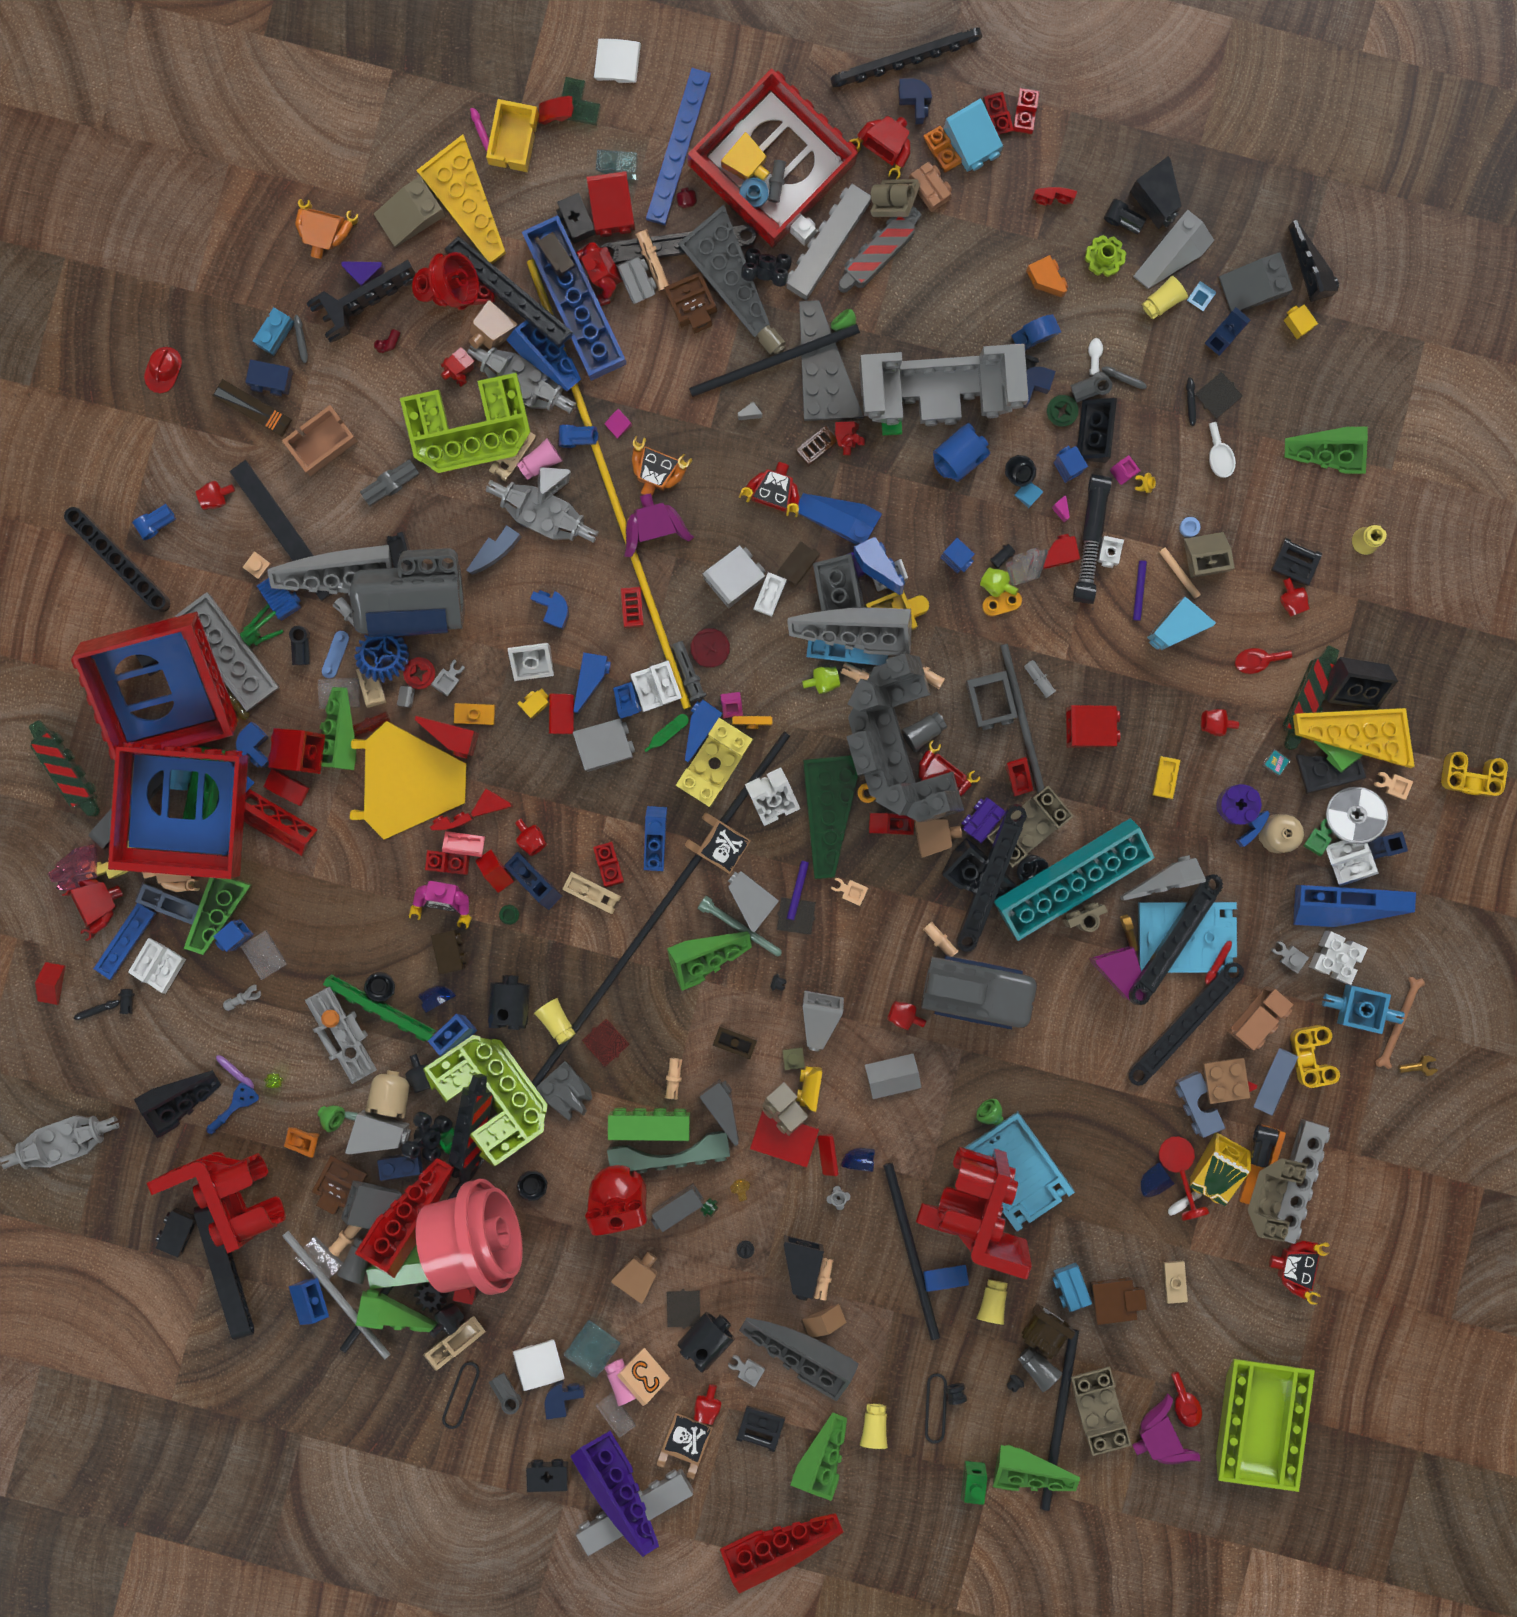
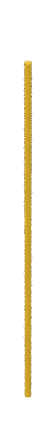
M534 259L528 260L527 264L542 307L553 315ZM577 383L571 388L584 426H592ZM597 441L591 447L626 544L627 523ZM635 550L633 556L630 557L665 658L667 661L669 660L682 697L680 700L683 709L690 708L691 705L641 562Z

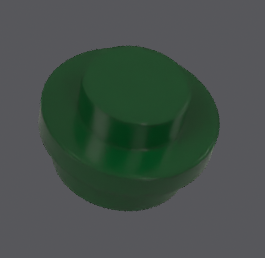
M505 905L499 912V918L504 924H514L519 919V911L513 905Z
M710 1198L705 1202L700 1210L705 1218L708 1216L712 1217L716 1213L718 1201H713Z

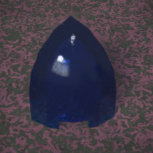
M435 986L420 993L418 997L423 1002L421 1005L425 1013L456 995L452 990L444 986Z
M868 1148L853 1149L843 1157L841 1166L848 1169L873 1172L875 1150Z
M1159 1162L1143 1175L1141 1191L1144 1197H1153L1167 1190L1175 1183Z

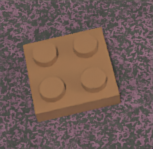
M1243 1057L1203 1063L1210 1104L1250 1098Z

